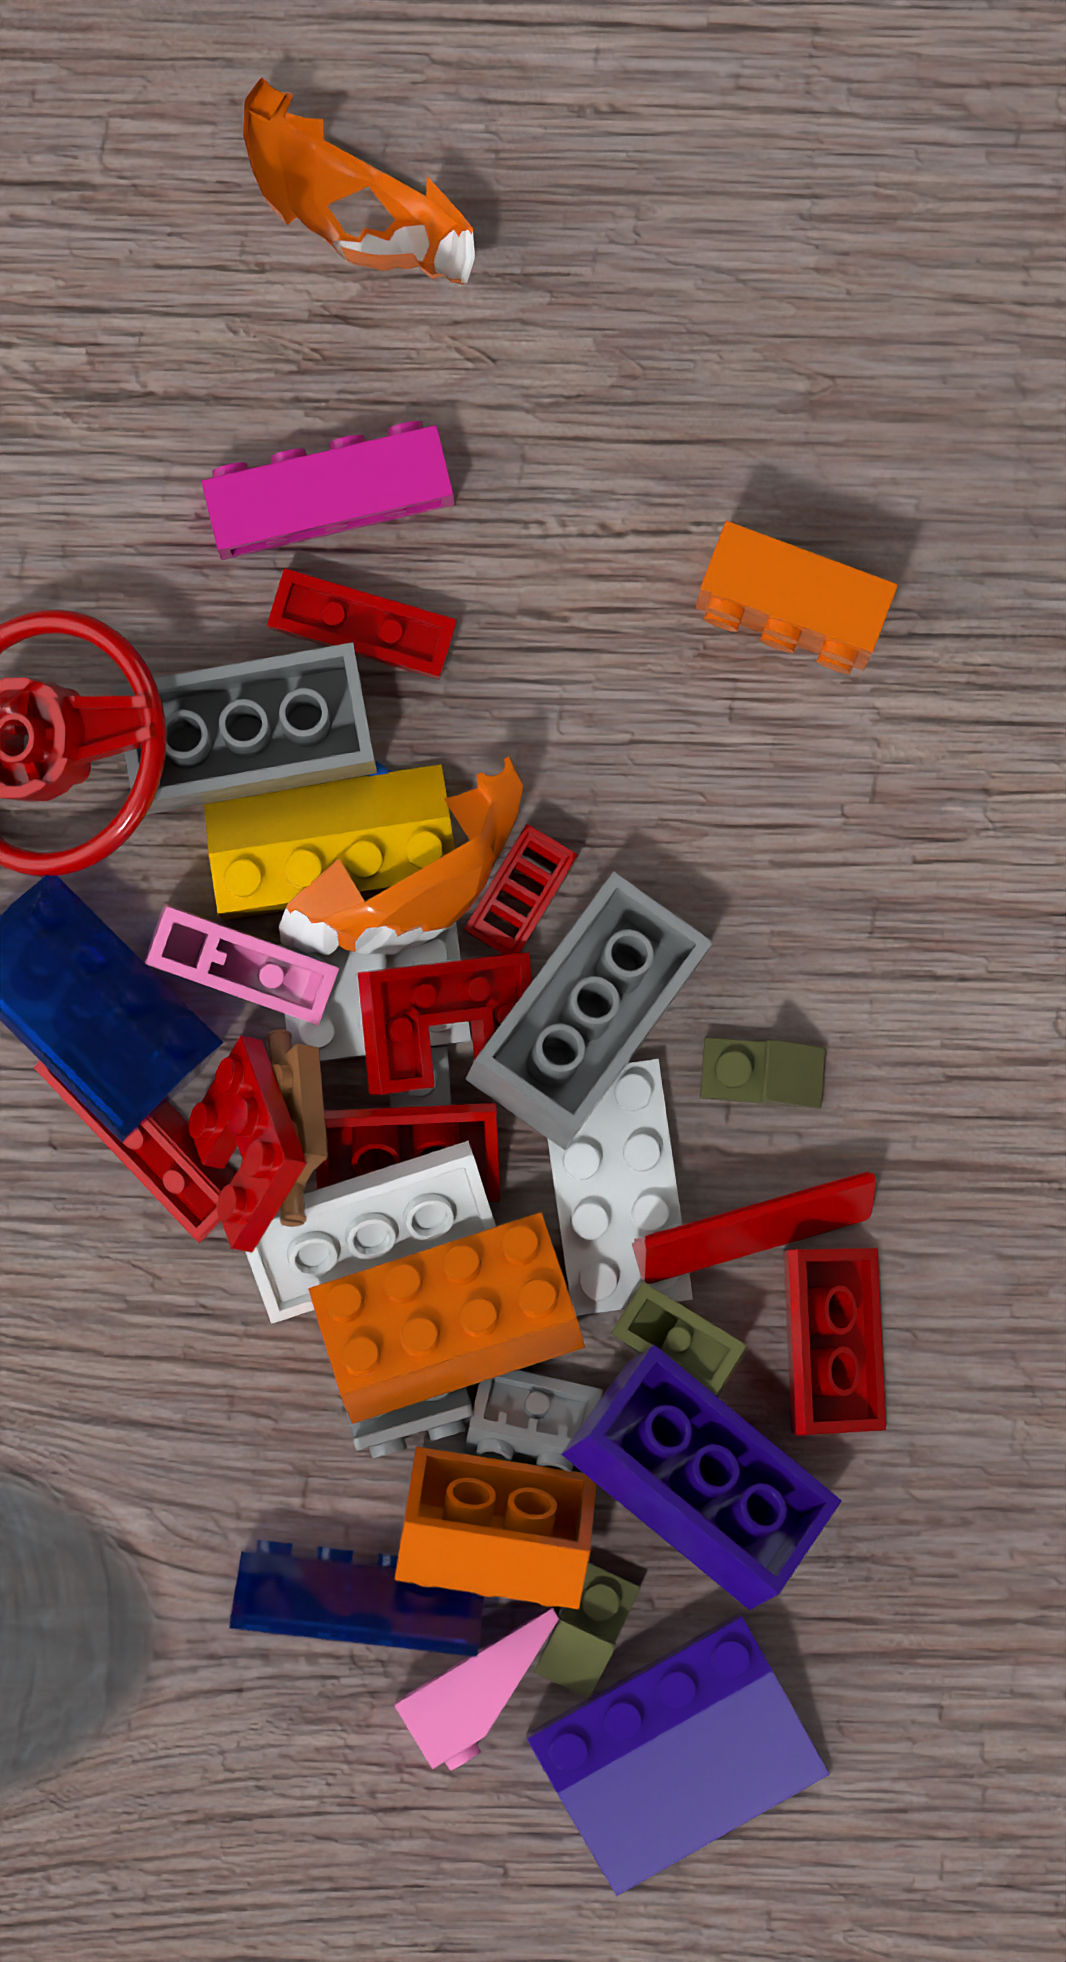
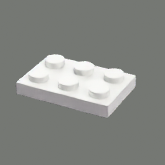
M456 922L430 942L419 947L402 950L394 955L382 953L367 955L345 950L338 946L334 952L327 956L316 951L311 954L305 953L295 946L289 948L284 944H278L339 967L319 1026L285 1014L286 1029L292 1034V1047L297 1043L319 1047L320 1062L365 1057L357 972L460 960ZM469 1021L429 1026L431 1048L472 1042Z

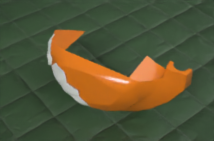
M261 77L245 98L243 137L252 172L261 193L269 206L285 224L289 225L295 218H298L310 231L325 238L345 262L381 271L395 268L411 269L420 266V269L432 279L445 277L451 283L466 284L475 259L474 228L427 176L425 196L324 140L323 119L304 118L287 113L293 99V94L288 91L283 93L276 90L266 79ZM369 187L395 221L384 232L364 227L358 238L345 232L328 206L335 201Z
M510 757L504 759L505 767L498 775L487 776L483 772L477 774L478 788L444 799L470 841L366 902L340 859H338L317 877L311 885L307 886L286 905L279 925L281 943L289 948L295 946L305 953L311 954L316 951L327 956L334 952L338 946L345 950L367 955L380 953L394 955L402 950L426 944L451 927L471 908L486 886L491 869L503 850L517 818L523 783Z

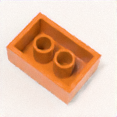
M725 521L701 584L695 608L706 612L704 620L716 627L737 632L739 626L742 625L762 633L760 641L772 648L794 653L796 646L819 654L816 662L840 673L850 674L853 667L864 671L874 651L898 584Z
M416 1446L395 1580L415 1583L423 1587H441L473 1592L486 1597L498 1596L535 1602L549 1607L560 1606L579 1609L590 1554L597 1484L587 1475L580 1472H570Z

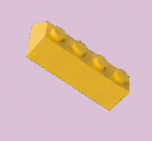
M442 764L394 771L388 774L336 780L204 804L208 853L217 913L222 921L285 911L286 905L307 886L311 885L317 877L338 859H340L362 898L365 899L378 895L455 850L449 807L444 800L447 798Z

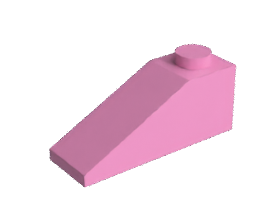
M165 903L144 958V962L147 965L318 1026L339 971V967Z
M554 1607L546 1608L395 1701V1708L432 1769L445 1762L451 1771L481 1753L476 1742L486 1737L559 1620Z

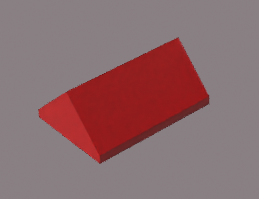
M496 1103L324 1111L328 1157L315 1168L317 1190L469 1141L488 1202H500Z
M878 1248L793 1249L784 1251L791 1434L818 1435L885 1431L886 1412Z

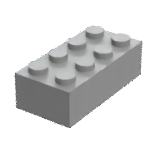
M353 642L154 678L162 699L165 714L166 755L160 784L146 815L377 773ZM129 683L113 686L114 696H134ZM142 747L124 752L131 789L139 768Z
M613 871L479 1053L466 1080L566 1150L699 966L713 941Z

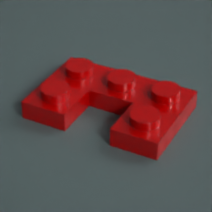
M529 952L357 972L369 1094L382 1095L435 1087L429 1026L471 1021L475 1061L532 983Z
M241 1035L228 1058H224L220 1062L215 1080L202 1102L194 1106L188 1125L189 1133L194 1140L202 1165L224 1169L238 1146L243 1163L230 1185H226L222 1189L216 1207L218 1218L222 1221L230 1248L253 1253L307 1165V1161L263 1041Z

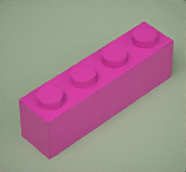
M409 421L390 427L387 430L389 435L387 437L365 442L364 435H350L331 441L329 443L330 450L307 455L305 449L298 448L274 454L270 457L272 464L248 469L246 462L231 463L212 470L213 478L201 480L221 561L454 506L453 491L437 425L424 428L422 421Z

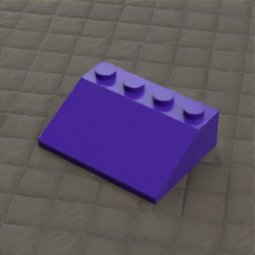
M739 1613L526 1733L528 1743L616 1896L830 1775L768 1661Z

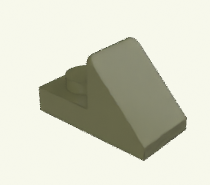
M705 1037L700 1099L820 1109L825 1048L768 1039L766 1042Z
M645 1282L641 1283L611 1332L613 1336L640 1353L654 1344L717 1397L720 1396L749 1349L743 1342Z
M588 1562L579 1609L563 1607L559 1620L550 1635L534 1673L590 1698L615 1650L617 1638L641 1586Z

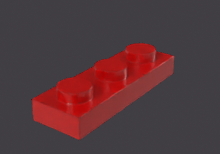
M284 568L266 626L269 630L326 647L353 642L356 656L440 680L456 630L457 619Z

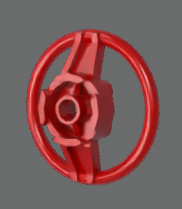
M61 609L30 612L0 624V654L14 644L37 635L64 634L78 637L94 644L113 659L127 678L134 696H80L76 690L64 688L50 681L26 677L1 679L0 798L20 801H50L68 792L73 785L83 783L90 775L91 762L141 747L142 750L136 779L124 805L112 821L88 841L64 851L35 852L16 847L0 838V865L9 870L32 876L53 877L84 870L99 863L122 846L145 818L160 784L166 755V722L162 699L153 675L142 656L124 636L106 623L86 614ZM29 736L28 745L25 749L24 737Z

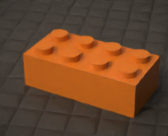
M542 1212L308 1288L340 1396L352 1424L586 1348Z

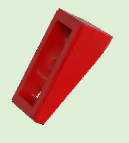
M526 824L463 930L501 954L521 952L578 860V855L534 827ZM528 848L557 865L552 875L523 858ZM515 869L544 886L540 896L510 879ZM502 890L532 908L527 918L497 900ZM490 911L519 928L514 939L484 921Z

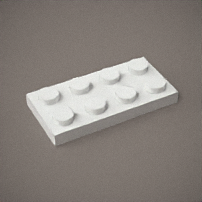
M659 1059L628 1063L566 1150L547 1138L568 1290L576 1316L626 1309L643 1282L631 1243L635 1242L634 1239L682 1225ZM689 1273L648 1284L676 1302L693 1300Z
M469 1141L304 1194L307 1221L303 1225L296 1227L283 1226L280 1223L281 1213L279 1209L253 1253L246 1252L270 1322L273 1324L314 1310L308 1288L494 1228L496 1225Z

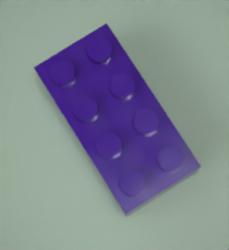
M654 1344L625 1364L561 1454L749 1610L780 1594L842 1502L841 1499Z

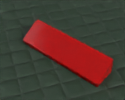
M85 1019L70 1028L33 1068L186 1231L200 1243L222 1223L217 1214L218 1198L222 1189L226 1185H230L236 1173L227 1164L224 1169L202 1165L194 1140L189 1133V1123L93 1021Z
M867 1171L636 1238L634 1239L635 1242L631 1244L641 1279L646 1284L656 1283L866 1221L870 1218L873 1209L876 1186L874 1173L870 1174Z

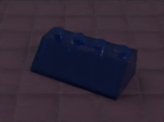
M46 875L1 914L0 1021L123 1143L204 1070L224 1042L58 876Z
M257 1539L255 1550L244 1549L241 1551L229 1629L478 1657L484 1596L473 1592L441 1587H423L415 1583L395 1580L398 1554L378 1553L377 1564L353 1561L354 1550L317 1546L316 1557L292 1554L293 1543Z

